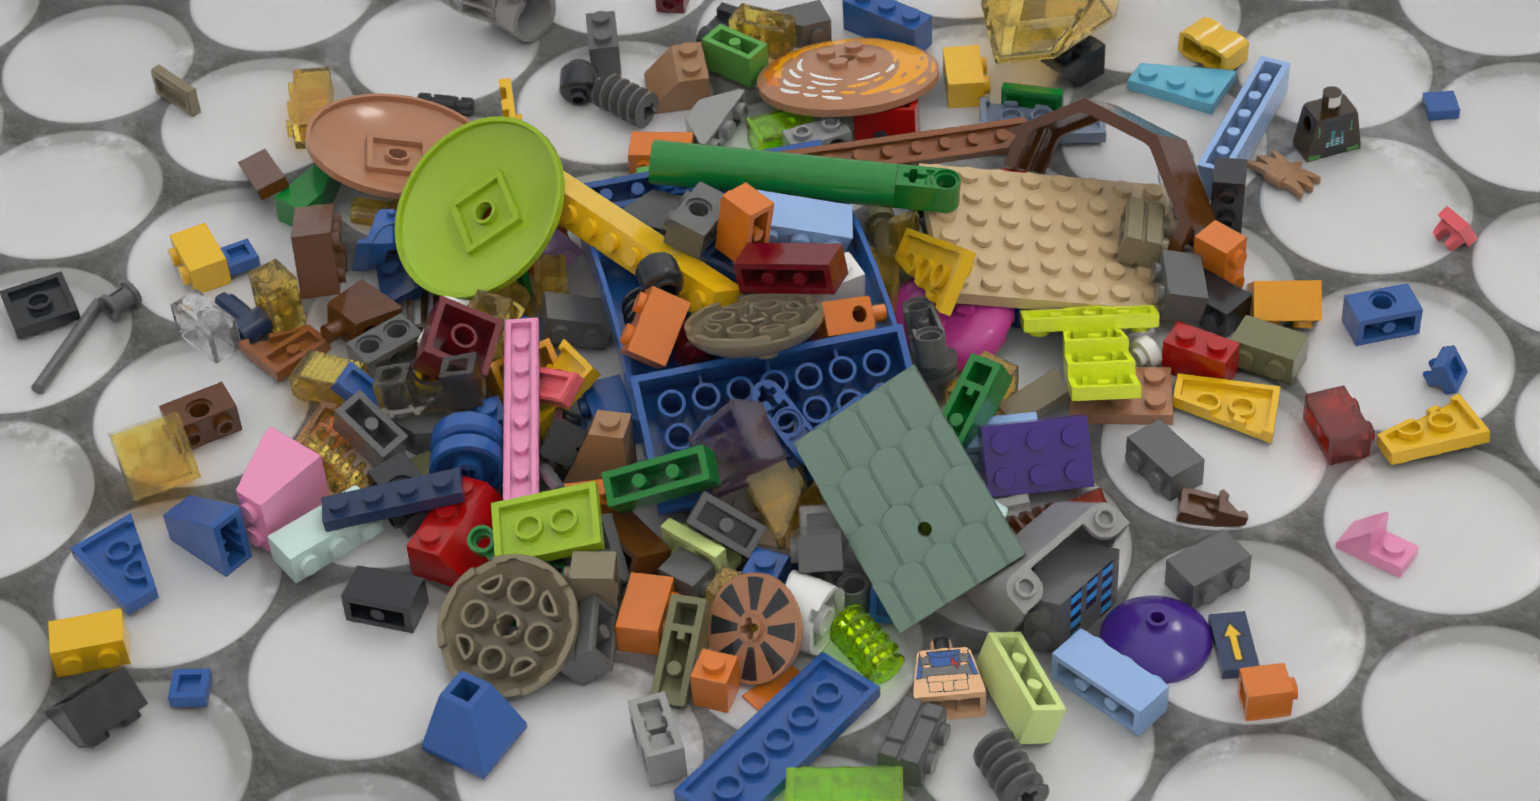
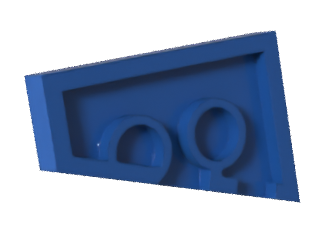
M131 513L70 548L73 558L128 616L159 598Z

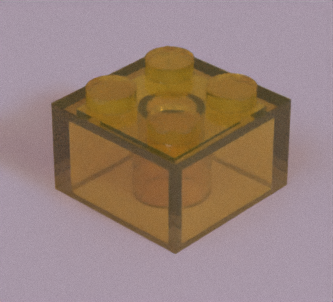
M173 410L108 433L129 495L134 501L201 478L177 411Z

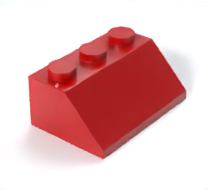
M463 476L465 502L431 509L406 545L413 575L452 587L472 567L476 569L489 562L487 557L475 555L467 543V536L474 527L486 525L493 530L491 503L503 501V497L489 483ZM482 539L478 547H488L490 539Z

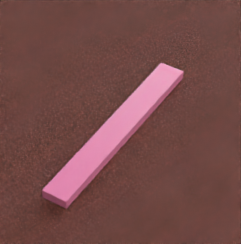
M538 317L505 320L503 500L540 493V352Z

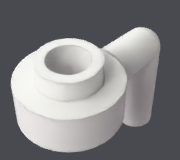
M1153 327L1148 332H1132L1127 335L1129 338V353L1136 361V367H1156L1162 362L1160 349L1151 338L1155 335Z

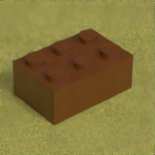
M333 203L297 207L294 210L291 242L301 299L341 294V283L347 282L348 253L346 243H341L343 232L341 213H335Z

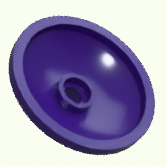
M1140 596L1122 602L1108 613L1100 631V638L1108 646L1120 654L1130 657L1135 664L1152 675L1159 676L1166 684L1182 681L1197 673L1205 665L1211 653L1212 633L1206 619L1189 604L1167 596Z

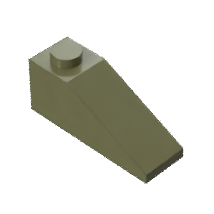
M671 594L650 693L651 695L665 691L670 706L687 707L692 694L690 675L702 649L708 650L709 648L708 626L712 604L706 598Z

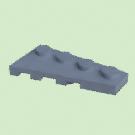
M980 97V123L1026 117V120L1029 121L1053 111L1046 105L1036 104L1035 109L1018 107V102L1005 100L1004 105L990 103V98ZM1099 122L1067 134L1060 139L1058 144L1106 142V124Z

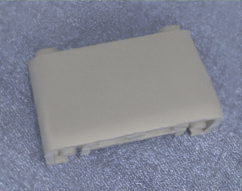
M1072 501L1056 502L1015 535L1026 554L966 591V595L999 632H1018L1023 626L1022 621L1024 617L1039 602L1043 594L1042 582L1033 572L1036 564L1066 538L1114 547L1130 522L1111 504Z

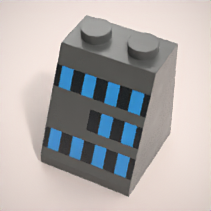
M1066 538L1036 564L1034 573L1042 582L1043 594L1039 602L1024 617L1023 636L1030 648L1053 653L1080 628L1086 631L1111 609L1117 600L1120 549Z

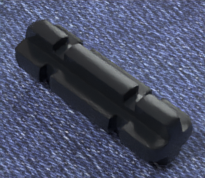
M423 92L417 96V98L435 102L456 112L459 111L461 115L470 116L475 110L474 99L469 97H461V100L458 96L434 94V97H432L431 93Z

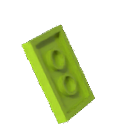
M596 481L491 503L495 556L522 554L547 562L570 557L573 551H598L605 549L599 487Z

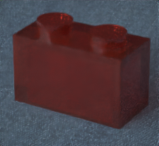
M1344 385L1305 394L1303 420L1330 466L1369 457L1371 441H1374L1375 438L1374 428L1370 421L1365 420L1360 412L1357 399L1351 397Z

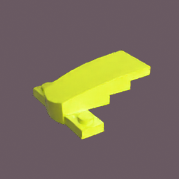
M1154 305L1084 306L1063 309L1020 310V324L1024 333H1029V335L1035 337H1043L1049 335V332L1063 331L1064 375L1072 401L1141 398V383L1136 376V361L1129 353V338L1121 329L1130 328L1132 332H1148L1152 327H1159V313Z

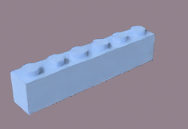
M1260 56L1197 164V170L1208 198L1211 199L1215 157L1248 159L1249 161L1288 92L1289 62Z

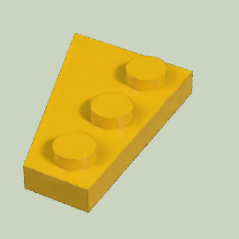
M1177 374L1173 407L1272 444L1281 386Z

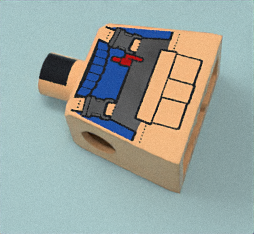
M946 637L933 639L930 642V650L917 653L913 698L921 700L923 704L929 702L943 706L946 710V720L986 716V689L971 650L966 647L953 648L951 640Z

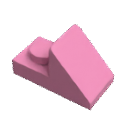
M1389 512L1353 521L1336 542L1335 548L1400 578L1417 557L1419 546L1386 531Z

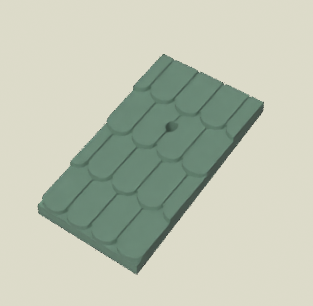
M915 364L794 442L799 455L849 541L850 547L871 581L872 587L899 634L1026 554ZM923 522L931 525L932 531L930 535H926L921 531V524Z

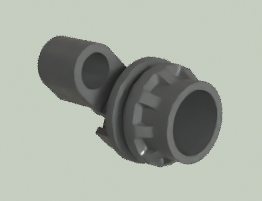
M926 297L910 298L903 302L902 307L912 365H916L936 401L948 397L953 391V380L958 373L957 352L953 348L946 346L945 330L933 302Z

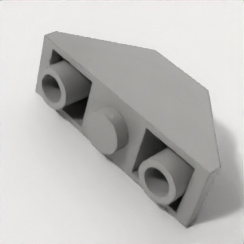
M737 89L697 101L685 117L687 132H693L694 144L724 146L728 139H732L736 128L741 121L746 120L749 106L746 103L745 90Z

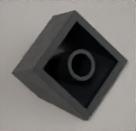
M125 666L100 675L47 709L45 713L76 747L88 743L90 748H93L110 737L107 731L118 723L123 728L140 718L142 715L139 710L146 706L148 702Z

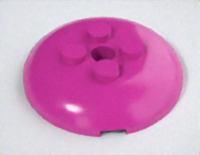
M914 277L904 283L890 301L897 324H903L904 332L903 302L914 297H926V291L915 284ZM956 303L951 316L940 313L936 309L945 330L946 346L953 348L957 352L958 373L963 371L971 353L988 359L991 358L1006 342V334L1011 324H1014L1015 308ZM905 333V337H906V341H907V345H908V349H909V341H908L907 336H906V333Z

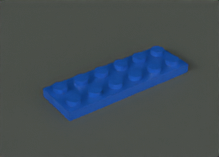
M822 651L674 790L675 801H773L881 696L880 686Z

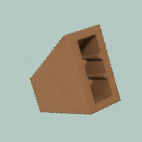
M597 410L587 429L583 443L578 448V454L572 467H568L563 484L602 479V472L637 463L632 414Z

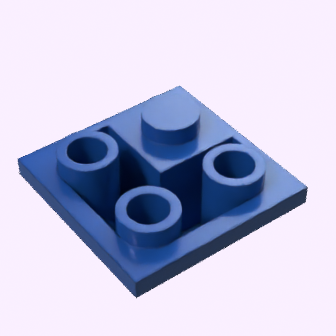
M461 670L437 699L422 743V750L485 779L526 730L527 722L492 684Z

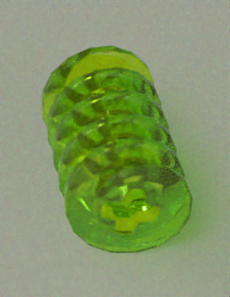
M853 604L846 607L832 622L829 630L830 640L865 678L878 685L891 680L900 671L905 658L902 654H899V646L895 641H890V636L882 631L881 626L874 622L870 614L865 613V609L861 605Z

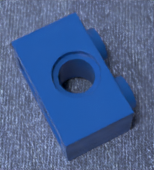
M1405 283L1344 295L1341 320L1355 346L1419 334L1423 308L1409 284Z

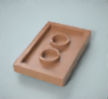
M1136 367V376L1141 383V398L1072 401L1069 399V416L1086 415L1088 424L1149 425L1160 419L1166 425H1173L1171 367Z

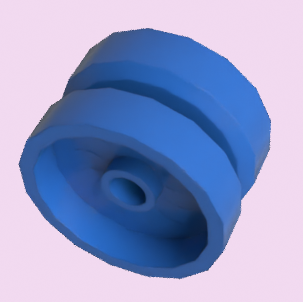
M473 411L456 412L443 417L434 426L430 436L429 474L460 467L463 476L487 482L497 490L503 484L504 428L492 417Z

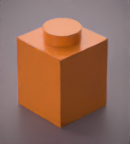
M702 649L690 675L694 706L729 713L741 686L738 656Z
M1285 663L1240 668L1237 694L1246 722L1291 716L1293 700L1298 699V687L1296 679L1289 677Z

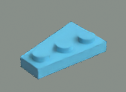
M1140 63L1128 79L1127 89L1212 114L1236 81L1237 70Z

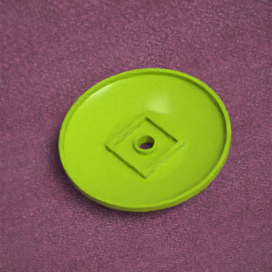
M495 116L477 119L454 129L437 141L426 152L413 169L403 188L395 218V241L399 258L408 275L418 285L439 297L442 295L466 300L478 299L502 290L531 268L553 237L564 204L565 177L563 166L550 140L527 122L512 117ZM492 207V211L489 217L482 220L485 211L488 208Z

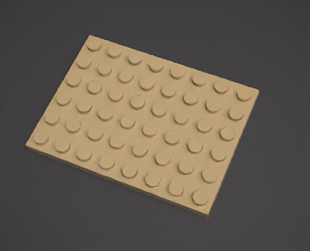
M919 163L918 166L952 169L961 176L960 202L956 210L949 213L924 211L929 236L977 253L974 258L973 270L964 282L956 302L957 304L1031 310L1084 306L1154 305L1159 313L1158 304L1154 303L1155 282L1150 280L1151 269L1138 266L1137 263L1132 265L1118 261L1117 253L1120 217L1126 200L1130 196L1145 199L1146 203L1153 201L1164 204L1165 218L1170 219L1169 230L1166 236L1170 243L1177 226L1165 185ZM1159 313V320L1178 321V320H1170V319L1160 318V313Z

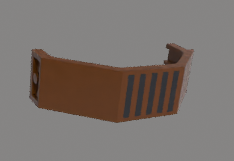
M1084 98L1007 129L1016 134V137L1007 149V157L1004 164L1012 169L1017 170V168L1029 172L1037 171L1041 174H1045L1056 147L1063 136L1099 122H1104L1147 144L1178 220L1177 228L1167 250L1193 254L1195 235L1216 220L1187 141L1115 104Z

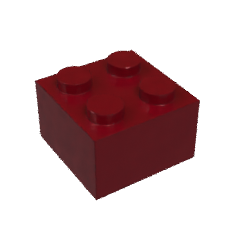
M441 295L428 315L412 369L475 394L488 376L504 321Z

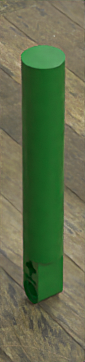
M653 140L649 159V183L656 185L695 188L701 181L718 191L727 192L746 182L756 190L829 202L940 213L953 212L958 208L960 202L961 176L955 170L947 168Z

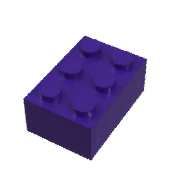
M1080 414L977 425L982 480L992 497L1094 487L1088 418L1086 415Z

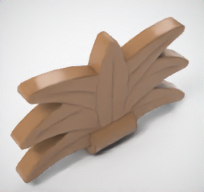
M1275 150L1271 151V157L1257 155L1256 161L1247 162V169L1263 175L1265 182L1278 189L1285 188L1299 199L1303 198V189L1312 193L1313 183L1320 184L1321 177L1317 174L1301 169L1302 161L1290 163Z

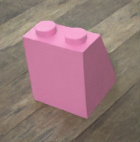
M270 427L262 437L236 489L248 541L255 547H262L270 553L268 535L322 505V497L330 496L321 455L273 427Z

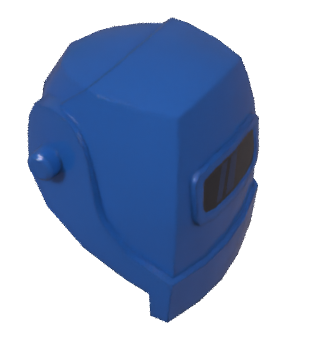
M379 209L368 237L358 239L352 271L376 269L378 265L399 258L395 241L397 210Z

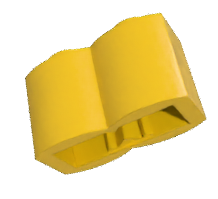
M1202 17L1179 33L1178 51L1187 59L1201 63L1205 68L1234 70L1247 61L1249 42L1239 33L1225 30L1217 21L1208 17Z

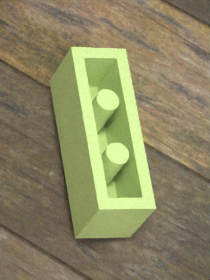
M1021 632L988 633L976 660V665L983 683L1006 724L1020 744L1052 743L1066 712L1064 704Z

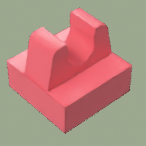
M1448 206L1438 214L1441 220L1432 233L1437 241H1441L1445 236L1450 235L1444 242L1449 251H1454L1462 244L1470 247L1478 239L1469 223Z

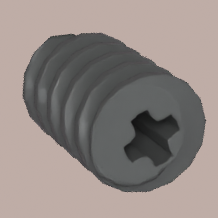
M614 73L609 77H600L592 88L591 99L595 106L639 128L647 126L657 110L658 96L656 93L649 92L648 89L639 87L638 84L631 83L630 80L622 78L618 74Z
M1000 728L990 732L981 739L974 750L973 759L1000 801H1045L1049 794L1048 784H1043L1042 775L1036 771L1034 763L1029 761L1028 754L1022 750L1021 744L1015 739L1012 730Z

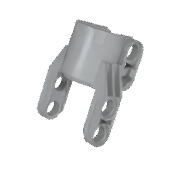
M439 0L462 15L493 23L523 42H533L540 39L552 25L556 14L555 0H462V2L460 0Z

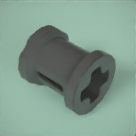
M128 280L122 281L119 288L110 295H102L98 298V303L103 313L115 322L121 318V314L132 306L137 307L142 302L140 292Z

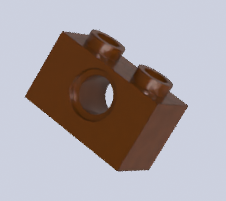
M223 382L159 406L165 430L179 454L243 430L237 405Z

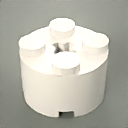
M792 570L785 585L794 595L801 612L803 632L799 651L818 656L828 648L835 636L836 630L831 629L834 617L838 619L842 617L845 594L842 588L836 587L832 583L805 573H799L797 570Z

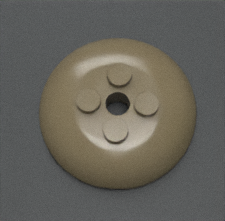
M756 293L738 296V303L721 307L720 302L705 306L687 318L684 328L688 340L706 353L729 359L751 357L770 359L776 357L778 352L790 349L814 334L823 321L824 311L822 303H813L812 296Z
M505 554L492 557V561L476 569L472 567L452 586L439 613L437 643L447 665L445 667L453 678L462 670L492 684L505 699H510L538 690L561 671L576 643L579 612L570 585L551 565L528 555ZM517 622L518 630L506 636L509 625Z

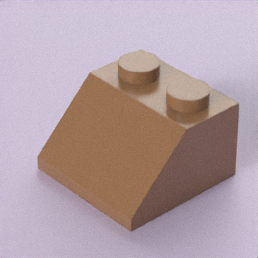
M685 42L679 45H671L644 73L646 88L649 92H654L658 96V106L654 114L690 110L699 99L711 97L709 75L701 42Z

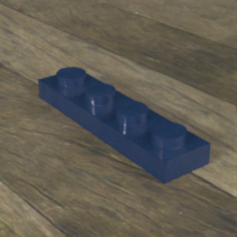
M460 467L322 497L323 526L326 532L465 502L463 476Z

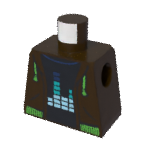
M1335 86L1324 88L1321 99L1306 102L1303 105L1292 144L1306 162L1360 149L1361 142L1357 109L1347 96L1342 94L1340 88Z

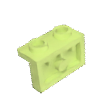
M669 517L660 526L663 542L672 549L671 555L681 546L715 564L716 582L722 584L742 563L739 554L726 548L715 539H710L699 533L686 523L681 524Z

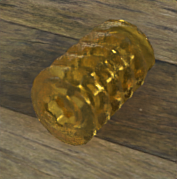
M324 427L309 434L300 443L321 455L327 485H329L332 493H342L354 485H357L360 489L364 488L368 481V475L363 474L367 463L362 461L354 466L353 464L357 458L355 453H351L344 458L343 455L347 449L344 444L333 449L337 439L334 436H330L324 441L323 438L327 432Z

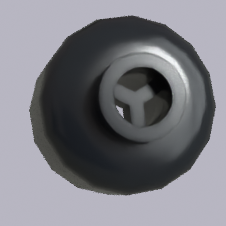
M575 59L564 65L560 71L559 93L561 97L576 106L592 101V88L599 78L597 69L583 59Z
M666 252L649 254L636 267V279L643 293L646 289L654 286L677 296L683 289L684 277L677 260L671 254Z

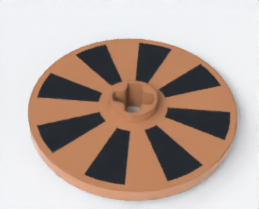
M745 573L728 581L717 593L710 609L708 641L711 651L738 656L740 683L759 685L772 682L781 677L791 667L800 649L803 626L800 608L790 589L779 579L765 573ZM757 624L758 631L752 633L751 626Z

